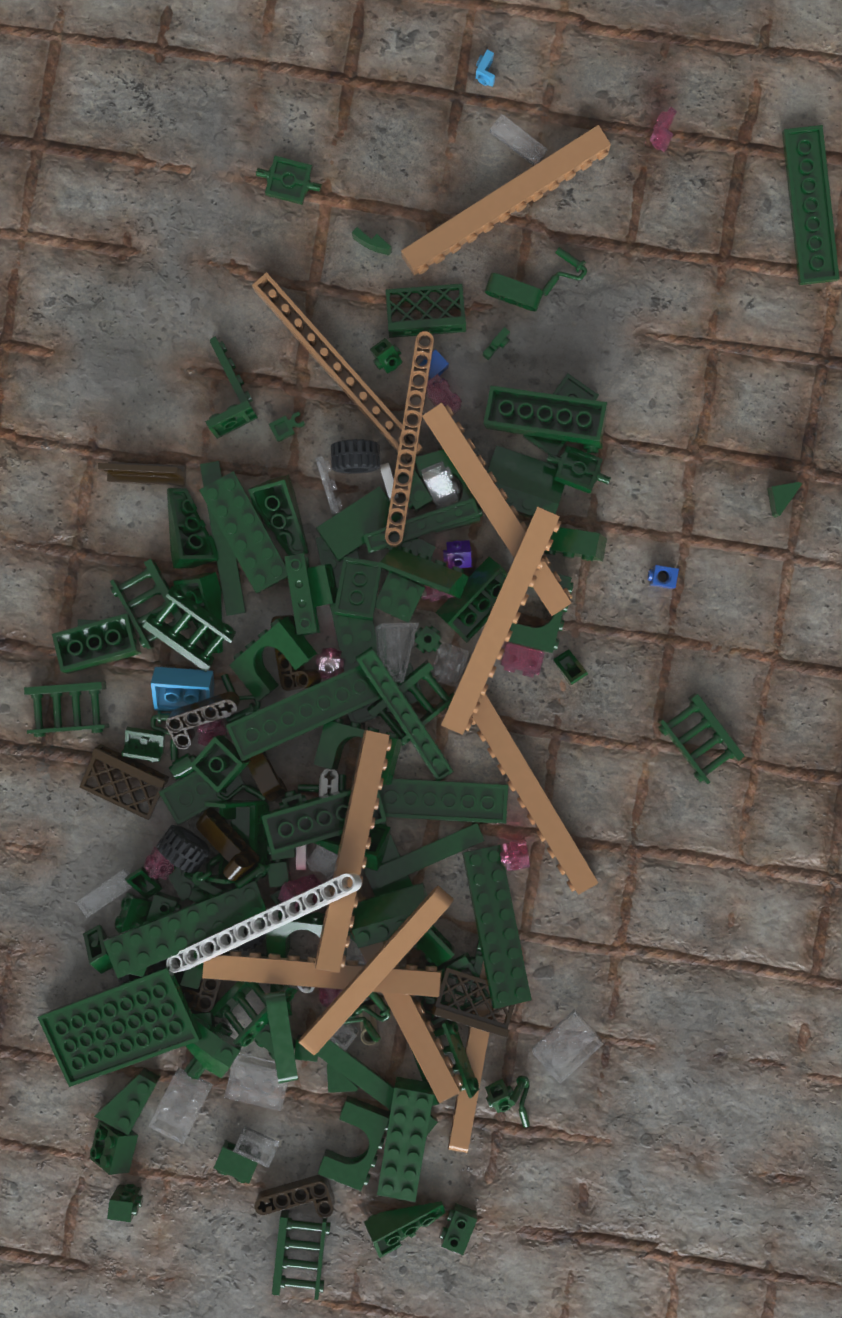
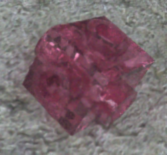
M329 647L323 648L321 655H317L316 666H319L318 672L321 678L330 679L339 675L340 670H343L345 659L341 658L342 651Z
M218 719L199 725L197 728V733H199L197 737L198 744L207 746L214 737L222 734L225 736L224 722Z
M526 840L503 844L504 852H500L502 864L506 863L507 871L530 867Z
M154 846L151 854L145 859L144 868L148 872L149 877L159 880V878L167 880L174 870V865L165 859L158 848Z

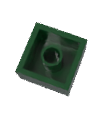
M389 572L376 599L375 608L409 624L425 591V587L393 572Z
M222 734L214 737L190 766L218 793L227 789L249 764L250 760L241 761L236 747Z

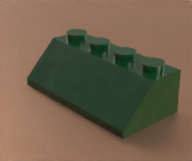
M402 546L401 549L393 547L379 562L378 566L459 599L469 578L463 574L464 570L453 566L450 569L446 567L447 563L437 559L435 562L429 561L428 556L418 553L417 556L411 554L412 550Z
M488 557L468 578L461 598L451 596L435 613L467 643L487 622L508 573L501 565Z
M127 613L52 634L60 671L66 674L142 654L137 633Z
M424 883L359 901L357 908H353L354 924L351 928L358 949L387 941L428 896Z
M435 926L429 928L414 945L415 949L418 951L421 949L426 954L424 957L431 965L434 963L437 967L455 955L454 946Z

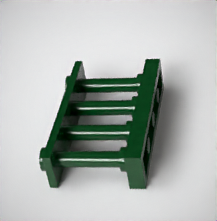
M304 553L284 556L297 635L302 634L304 636L321 633L317 607H313L307 573V568H310L308 556L305 557Z
M149 559L144 562L146 568H144L143 572L121 584L117 580H111L112 586L110 589L114 596L119 597L140 635L138 639L142 647L153 649L155 647L152 641L157 639V637L152 633L147 635L142 625L150 613L157 616L168 603L169 599L165 596L170 587L155 560ZM148 577L153 578L155 585H153L152 589L130 601L128 600L124 590ZM157 594L163 596L165 600L163 605L139 618L137 617L133 609L135 606ZM175 605L171 610L174 616L172 622L168 623L171 627H174L184 614L178 605ZM189 622L186 623L181 631L191 628Z
M172 586L165 596L169 599L168 603L157 616L150 613L142 627L207 672L214 660V657L211 656L224 639L231 643L236 631L229 624L223 623L187 597L182 590ZM175 605H178L186 612L175 626L171 627L163 620ZM193 616L202 624L187 639L180 634V631ZM210 628L218 635L206 650H203L195 643Z
M428 660L397 683L402 693L405 691L411 692L428 712L420 718L423 725L427 724L445 708L448 709L455 695L454 692L448 695L432 676L431 670L434 668ZM421 678L423 680L426 679L443 700L434 708L416 687V682ZM379 699L367 708L368 712L372 717L376 715L381 716L391 730L398 734L397 738L403 739L402 746L407 744L410 739L387 713V705L384 700Z
M106 682L24 687V695H31V698H33L35 729L27 730V734L34 733V737L46 736L47 732L91 729L92 733L103 732L104 728H109V724H101L99 694H101V690L107 689ZM81 691H89V694H91L93 725L82 726ZM62 692H69L70 696H72L74 726H62L60 698ZM50 693V697L53 698L55 728H43L41 702L43 694Z
M694 693L688 698L690 700L689 706L666 723L663 719H659L657 721L660 724L658 729L664 736L668 735L694 769L693 775L700 783L703 781V783L709 784L710 781L706 777L709 773L729 758L739 761L745 756L701 697ZM699 712L703 717L700 719L701 722L680 738H677L671 729L692 713ZM710 727L714 732L712 734L713 737L689 754L683 744L703 729ZM717 743H722L726 748L724 753L701 770L694 760Z
M237 981L210 1010L215 1017L227 1018L239 1035L233 1043L242 1047L251 1044L254 1037L269 1022L266 1007L257 1014L245 999L246 995L253 989L266 1006L265 992L259 983ZM273 984L278 991H285L286 1003L290 1002L298 991L296 987L291 985ZM238 1004L241 1005L252 1020L245 1029L232 1013Z
M446 1019L442 1023L443 1027L435 1028L433 1032L436 1037L446 1034L449 1045L444 1046L443 1052L444 1054H453L456 1064H453L454 1067L452 1069L454 1072L459 1071L463 1081L462 1090H466L468 1097L472 1098L479 1090V1083L472 1071L458 1032L457 1023ZM413 1053L422 1081L428 1082ZM435 1094L433 1096L432 1106L439 1104Z
M282 1210L279 1221L272 1295L279 1296L281 1288H285V1286L315 1289L314 1300H318L319 1292L323 1293L325 1280H321L325 1237L326 1234L329 1235L331 1222H327V1218H323L322 1223L292 1220V1218H289L290 1210ZM291 1228L320 1231L321 1241L292 1240L290 1237H287V1231L291 1230ZM297 1248L319 1251V1260L315 1262L288 1259V1256H285V1249ZM292 1267L317 1270L316 1281L286 1278L283 1275V1269Z

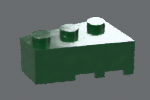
M559 527L557 533L553 531L550 537L553 543L549 551H544V554L548 555L560 553L563 554V557L574 558L576 556L586 561L597 560L603 562L607 538L600 533Z
M143 1068L103 1105L94 1117L129 1135L161 1076Z

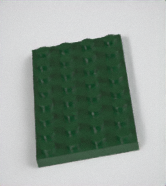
M169 966L146 974L144 977L135 978L53 1009L37 1017L69 1087L197 1042L202 1038L174 973L169 971Z

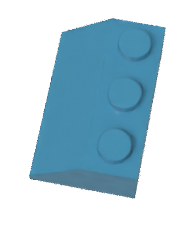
M155 667L151 680L154 710L172 711L213 697V671L207 670L205 672L204 670Z

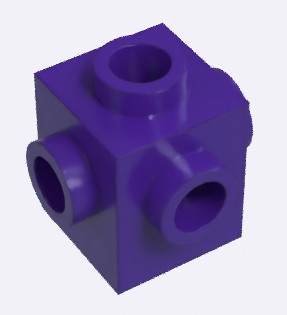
M469 540L446 542L447 550H443L444 562H448V568L452 569L453 566L458 568L472 567Z

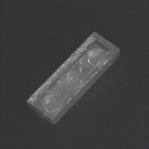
M503 114L500 115L490 128L491 134L533 166L538 164L547 153L548 149Z
M323 456L317 457L315 459L332 515L335 516L343 508L340 497L336 498L334 490H337L334 478L330 479L328 473L332 471L329 461H325Z
M123 869L76 902L86 918L132 887L125 881V878L130 875L126 869Z

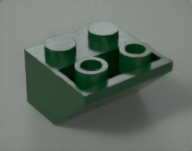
M98 1121L93 1145L90 1150V1159L109 1175L129 1173L138 1134L131 1130L130 1134L127 1135L103 1121Z

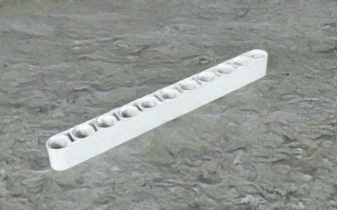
M355 873L342 874L179 951L177 955L167 959L166 966H169V971L173 973L191 969L359 890L362 880ZM349 877L353 881L351 888L347 885V880ZM331 886L335 888V894L333 896L330 894L329 891ZM314 894L317 896L316 904H314L312 901V897ZM296 903L300 905L299 912L295 910ZM279 911H281L283 915L281 920L278 918ZM262 919H264L265 921L264 928L261 926ZM245 927H247L248 929L247 936L244 934ZM228 935H230V937H231V942H230V944H229L228 941H227V936H228ZM211 943H213L214 945L213 951L210 948ZM195 951L197 953V959H195L194 957ZM178 959L180 960V963H181V964H180V967H179L178 964H177Z

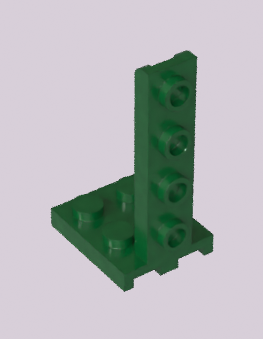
M215 336L210 339V343L240 401V404L231 405L225 412L213 414L209 417V420L205 421L210 431L218 439L258 417L250 404L253 400L248 390L244 392L242 388L244 382L240 374L236 375L233 370L236 366L232 358H227L225 354L228 350L224 342H219Z

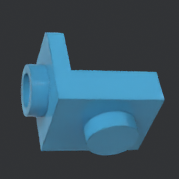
M488 49L484 56L480 55L477 61L476 79L482 85L493 87L495 75L488 72L493 63L494 53Z

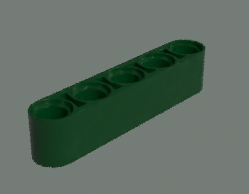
M285 991L265 993L278 1083L298 1080Z

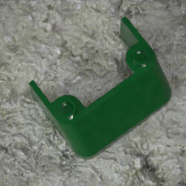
M260 800L205 802V806L219 807V812L223 819H231V827L259 856L258 863L262 865L268 864V842L260 816L261 813L269 811L267 802ZM225 858L219 864V874L210 875L205 879V881L221 884L237 882L229 880L224 875L223 869L229 863Z

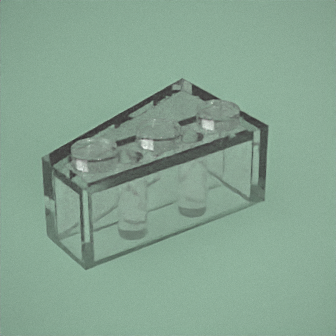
M381 623L376 626L377 655L396 684L404 682L411 648L414 644V637L419 623Z

